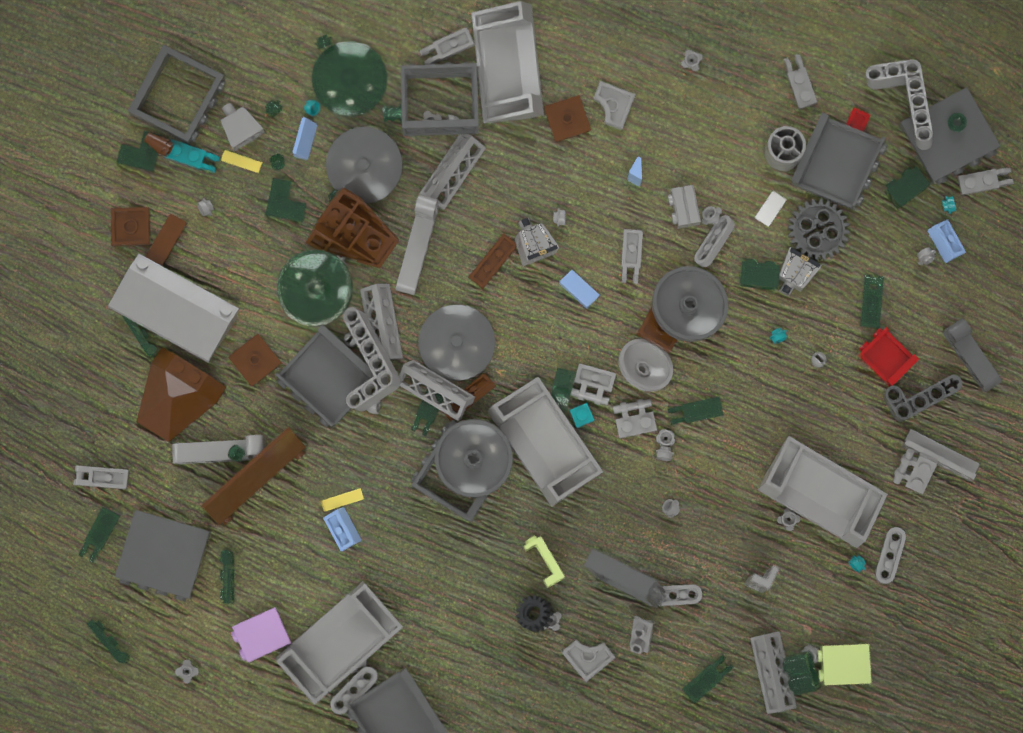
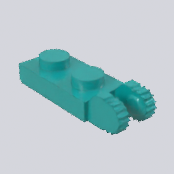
M170 139L174 147L165 158L199 170L203 169L215 173L216 168L203 164L205 158L219 162L220 157L207 153L205 150Z

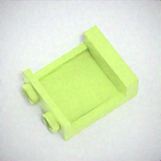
M533 536L525 541V552L536 547L552 573L550 577L543 581L545 586L549 588L563 580L565 576L542 537L536 538V536Z
M869 644L821 646L820 650H818V662H821L818 678L823 686L871 683Z

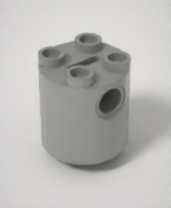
M791 126L777 128L771 133L765 146L764 157L767 163L772 168L787 172L798 165L806 150V141L803 134Z

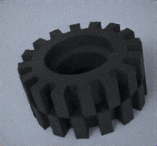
M529 595L528 599L524 597L522 599L524 603L519 602L518 604L521 606L520 609L516 608V612H519V614H516V618L519 619L517 622L521 624V627L532 632L544 631V627L548 628L550 626L548 621L552 623L553 620L550 618V616H554V613L550 611L553 610V607L550 606L551 603L537 595ZM533 607H539L540 615L535 621H532L529 617L530 611Z

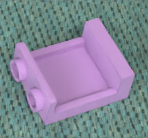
M272 608L232 627L234 631L231 632L235 643L239 642L242 648L239 650L243 661L247 660L248 663L292 644L276 608Z

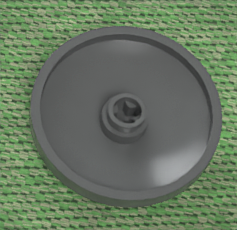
M357 127L341 134L330 147L326 160L327 175L334 189L338 191L344 187L359 196L365 203L376 202L388 196L397 186L403 168L402 156L394 140L386 133L371 127Z
M680 267L665 274L656 285L652 295V311L657 323L667 334L678 340L696 342L711 337L723 325L728 313V298L720 281L708 271L697 267Z
M449 305L436 310L424 322L419 334V351L424 364L428 369L449 381H465L479 375L489 365L495 350V336L489 321L479 311L465 305Z
M465 420L451 426L440 438L435 451V466L441 481L454 493L471 498L483 497L499 489L507 480L512 467V449L503 432L493 424L482 420Z

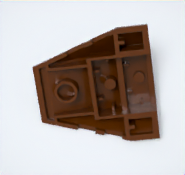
M342 187L336 192L317 220L305 243L325 254L330 252L340 255L339 257L352 258L359 263L381 268L398 244L399 239L359 196Z
M161 347L151 363L136 422L170 442L192 422L200 418L203 413L212 408L227 387L176 354Z

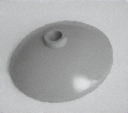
M645 339L632 340L620 351L618 361L621 373L634 387L643 391L653 392L663 389L670 382L673 375V364L666 351Z

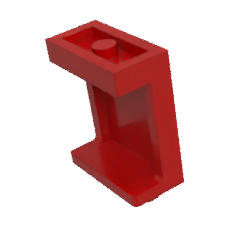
M886 327L884 330L879 328L872 335L875 339L870 344L866 341L859 348L861 352L858 357L888 387H891L919 358L915 354L912 355Z

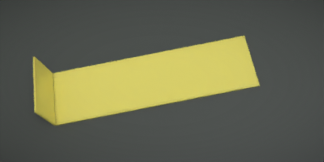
M224 150L221 161L259 173L262 162Z
M360 488L320 501L323 510L329 511L363 500L364 497Z

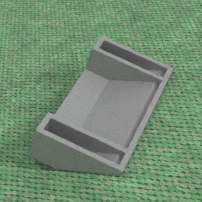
M518 1L473 12L472 22L483 123L522 120L543 116L532 5Z
M141 254L137 255L108 305V308L206 362L210 361L231 329L239 311V308Z
M539 377L497 402L487 411L498 429L506 436L511 448L551 507L603 473Z
M790 436L786 438L758 488L760 492L856 548L866 541L887 497V493Z
M362 581L282 651L275 660L315 705L403 627Z

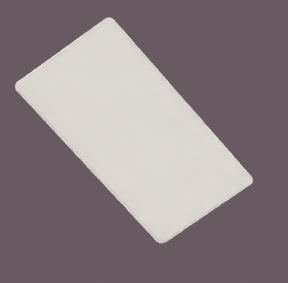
M772 191L755 218L769 226L786 202V199Z

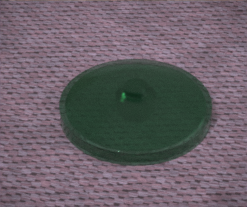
M353 41L334 44L327 48L314 64L312 87L316 98L324 108L336 115L355 117L368 113L380 103L386 92L388 79L385 64L378 53L365 44Z
M306 250L294 255L283 266L277 281V296L282 309L291 319L306 326H321L322 324L327 325L336 321L348 308L353 295V281L347 266L337 256L323 250Z

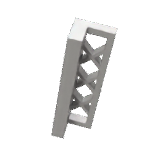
M459 134L419 194L437 199L439 194L445 191L443 201H438L439 208L444 210L486 147L472 135ZM475 144L478 149L473 155H470V148ZM466 160V167L460 171V163ZM455 176L456 182L453 186H449V179Z
M374 284L360 289L364 313L374 331H376V328L379 330V340L389 359H402L390 284ZM372 291L373 294L372 301L368 298L367 292ZM373 309L376 311L375 320L372 319L371 315Z
M415 360L403 364L399 375L401 387L458 421L462 419L466 407L474 402L475 396ZM406 374L411 376L413 384L409 385L404 382ZM423 383L426 385L429 393L424 394L421 392L419 384ZM436 393L442 395L444 403H439L435 397ZM454 402L460 406L458 413L452 410L450 403Z
M912 429L909 430L901 447L912 449L917 455L923 453L938 460V466L968 481L974 480L979 463Z
M773 565L768 568L763 577L756 574L751 575L747 578L744 585L760 593L769 590L779 567Z
M780 632L750 638L767 714L797 708ZM770 637H774L775 648L771 644ZM776 657L779 659L780 662L779 667L776 665ZM780 676L784 680L783 686L780 684ZM784 696L788 698L789 706H785Z

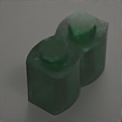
M810 651L791 654L784 658L783 669L789 676L788 685L795 696L814 692L821 688Z

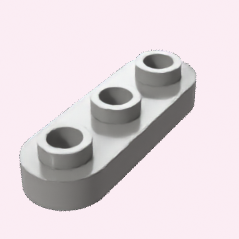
M724 215L719 218V223L712 227L696 252L694 260L699 266L707 267L712 264L733 231L735 222L729 216Z
M894 527L886 533L875 570V578L879 583L888 584L895 578L906 540V534L901 528ZM893 534L898 535L897 541L892 539ZM888 552H891L893 554L892 559L887 558L886 555ZM882 571H886L888 573V576L886 578H883L881 576Z
M697 585L661 586L666 591V599L661 606L696 604L702 598V591ZM694 591L696 594L695 598H690L688 593ZM671 592L676 594L675 599H670L669 594Z
M363 667L332 698L330 703L332 711L336 714L346 713L348 711L347 705L365 694L376 682V671L372 667ZM370 673L371 679L365 680L364 674ZM351 687L358 689L356 694L350 692ZM338 701H343L344 706L342 708L336 706Z

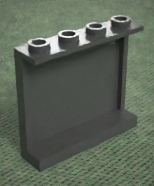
M967 87L928 107L933 131V144L929 149L921 150L916 146L911 117L900 122L898 125L900 131L905 132L932 180L930 182L931 185L937 183V185L942 184L948 180L947 177L951 174L954 176L964 172L963 168L968 165L970 167L976 166L981 162L980 159L985 156L987 159L993 157L1000 148L996 137ZM918 120L917 122L922 123V122H925V121H924V120Z
M822 113L792 177V185L855 211L857 206L861 207L865 197L863 196L864 190H868L872 183L870 178L872 173H876L878 170L880 155H884L888 145L886 144L885 137H882V139L832 120L829 115Z
M322 324L311 340L279 374L276 373L275 375L278 378L276 382L282 388L288 387L292 391L290 395L298 402L302 400L306 404L304 408L312 415L316 413L321 417L319 421L326 428L330 426L333 429L351 410L346 403L347 395L374 377L368 365Z
M135 510L115 577L119 578V583L130 586V583L133 582L138 584L137 588L148 591L150 587L157 589V594L167 596L168 593L174 594V599L185 602L186 598H192V590L211 532Z
M406 667L347 705L348 711H346V714L351 722L354 720L357 722L359 727L356 729L359 733H448Z

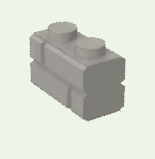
M694 185L672 188L668 195L669 206L673 205L674 213H671L673 224H677V229L700 225L701 220Z

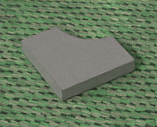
M600 81L593 100L600 103L604 109V124L622 130L636 94Z
M575 640L561 652L585 682L616 658L604 642L598 646L589 647Z

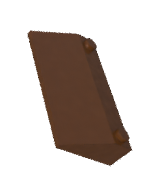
M288 427L203 503L201 507L220 526L222 524L226 526L234 519L232 515L294 459L298 461L306 454L304 451L306 449L305 445Z

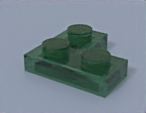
M144 131L140 148L121 144L116 163L154 172L159 154L144 142L149 132ZM153 133V134H155V135H158V136L163 137V135H161V134Z
M273 178L265 213L266 216L303 223L307 204L289 200L292 181Z

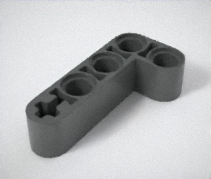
M961 318L943 331V335L979 387L986 393L1000 384L1002 380L970 335L972 332L970 326Z
M957 375L948 376L906 399L899 387L891 386L884 391L883 399L894 419L903 422L955 394L961 389L962 380ZM950 382L956 383L954 387H950L945 391L944 387L950 384ZM932 389L940 392L938 399L931 395ZM889 391H895L897 393L896 400H891L889 398ZM916 398H920L923 401L922 408H918L915 405L914 401ZM903 407L906 409V417H901L898 414V408Z

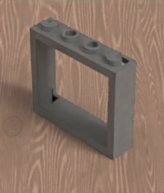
M163 45L128 112L131 116L191 145L192 141L195 142L200 134L198 130L201 124L205 125L209 117L207 115L208 111L216 105V96L219 91L222 92L224 90L226 79L223 74ZM170 56L215 78L186 134L141 112Z
M448 62L440 65L426 63L424 65L410 64L401 66L403 136L479 134L477 63L467 64V62H464L462 64H453ZM471 77L473 119L408 121L407 79Z
M453 420L450 424L447 422L441 432L445 433L451 426L457 424V422ZM436 439L431 447L433 452L430 456L426 455L421 463L423 468L420 472H415L411 479V482H413L411 486L471 523L488 495L477 497L469 511L465 513L420 485L435 462V451L439 439Z
M592 548L584 567L595 578L656 609L659 605H662L666 599V591L655 579Z

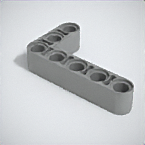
M905 60L873 65L867 68L866 84L871 89L906 86L916 146L921 150L929 149L933 144V131L920 63L917 60ZM924 120L925 122L919 123L917 121Z
M418 195L415 206V220L397 281L396 291L415 295L439 208L438 199Z
M350 307L343 314L344 321L374 377L347 395L346 403L352 409L365 411L395 391L400 386L401 380L366 314ZM357 314L356 320L353 321L354 316ZM374 345L373 351L370 352V348ZM382 361V366L378 368L379 363ZM391 377L390 383L387 384V379ZM375 387L374 394H371L372 389ZM360 398L359 404L356 405L357 399Z
M263 435L246 436V440L172 444L173 464L250 461L267 447L266 439Z

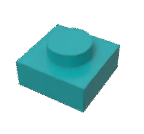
M587 403L569 410L576 428L595 421Z

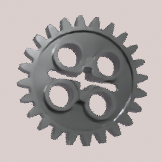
M812 199L811 205L805 202V208L799 205L797 208L799 213L794 211L792 215L795 218L789 219V222L793 225L787 227L788 230L792 231L788 234V237L794 238L790 244H797L795 250L801 249V253L803 255L807 253L809 258L813 255L815 261L818 260L819 256L825 261L826 255L833 258V252L839 254L838 247L843 249L845 245L842 242L848 241V238L844 235L850 233L849 230L845 229L849 226V223L843 222L847 216L840 215L843 210L836 211L837 204L830 207V201L828 200L826 204H823L822 199L819 200L818 204H816L814 199ZM823 213L827 216L828 220L822 222L819 220L818 215ZM801 222H809L811 228L808 230L803 229ZM828 223H834V225L824 228L821 231V234L819 232H815L811 234L809 237H803V235L813 232L816 229V226L818 228H822L826 226ZM827 231H834L836 238H828ZM811 238L817 239L819 246H811L809 240Z

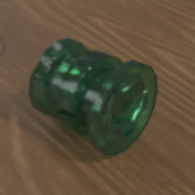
M399 104L398 107H395V105H390V107L383 106V122L399 120L402 123V104Z

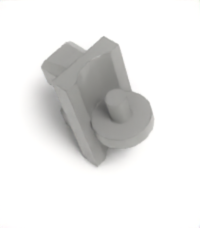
M638 616L634 617L630 641L631 652L638 654L649 652L654 621L643 620Z

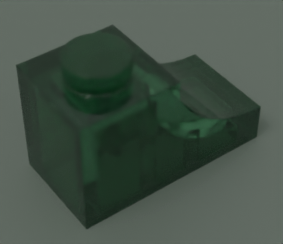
M557 367L551 396L561 411L567 412L576 372Z

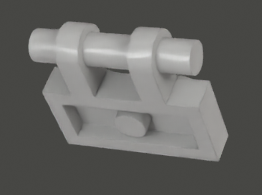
M579 363L574 383L581 384L580 390L572 388L571 396L578 397L582 401L583 399L593 401L597 405H600V403L608 405L610 398L602 395L603 391L611 393L616 373ZM587 386L598 389L597 394L586 392Z
M637 399V402L627 404L623 402L620 405L613 406L614 414L622 413V418L615 419L619 439L657 431L653 412L645 413V407L652 406L651 399ZM639 410V415L628 416V411Z
M907 449L900 459V466L894 472L893 482L900 484L902 479H906L905 487L923 494L938 464V460L923 453H920L918 458L913 457L914 451ZM908 465L914 466L912 472L906 470Z

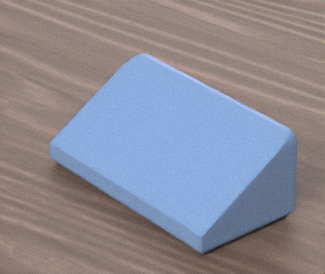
M305 117L301 119L293 155L296 158L308 160L317 124Z
M637 157L627 179L639 187L642 181L641 158Z
M948 219L928 229V233L945 263L966 253Z
M573 270L559 282L586 309L600 296Z
M344 507L333 511L323 518L341 552L361 541Z

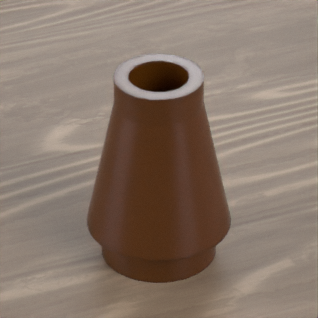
M151 132L144 139V142L152 147L160 156L164 155L167 157L174 147L170 139Z

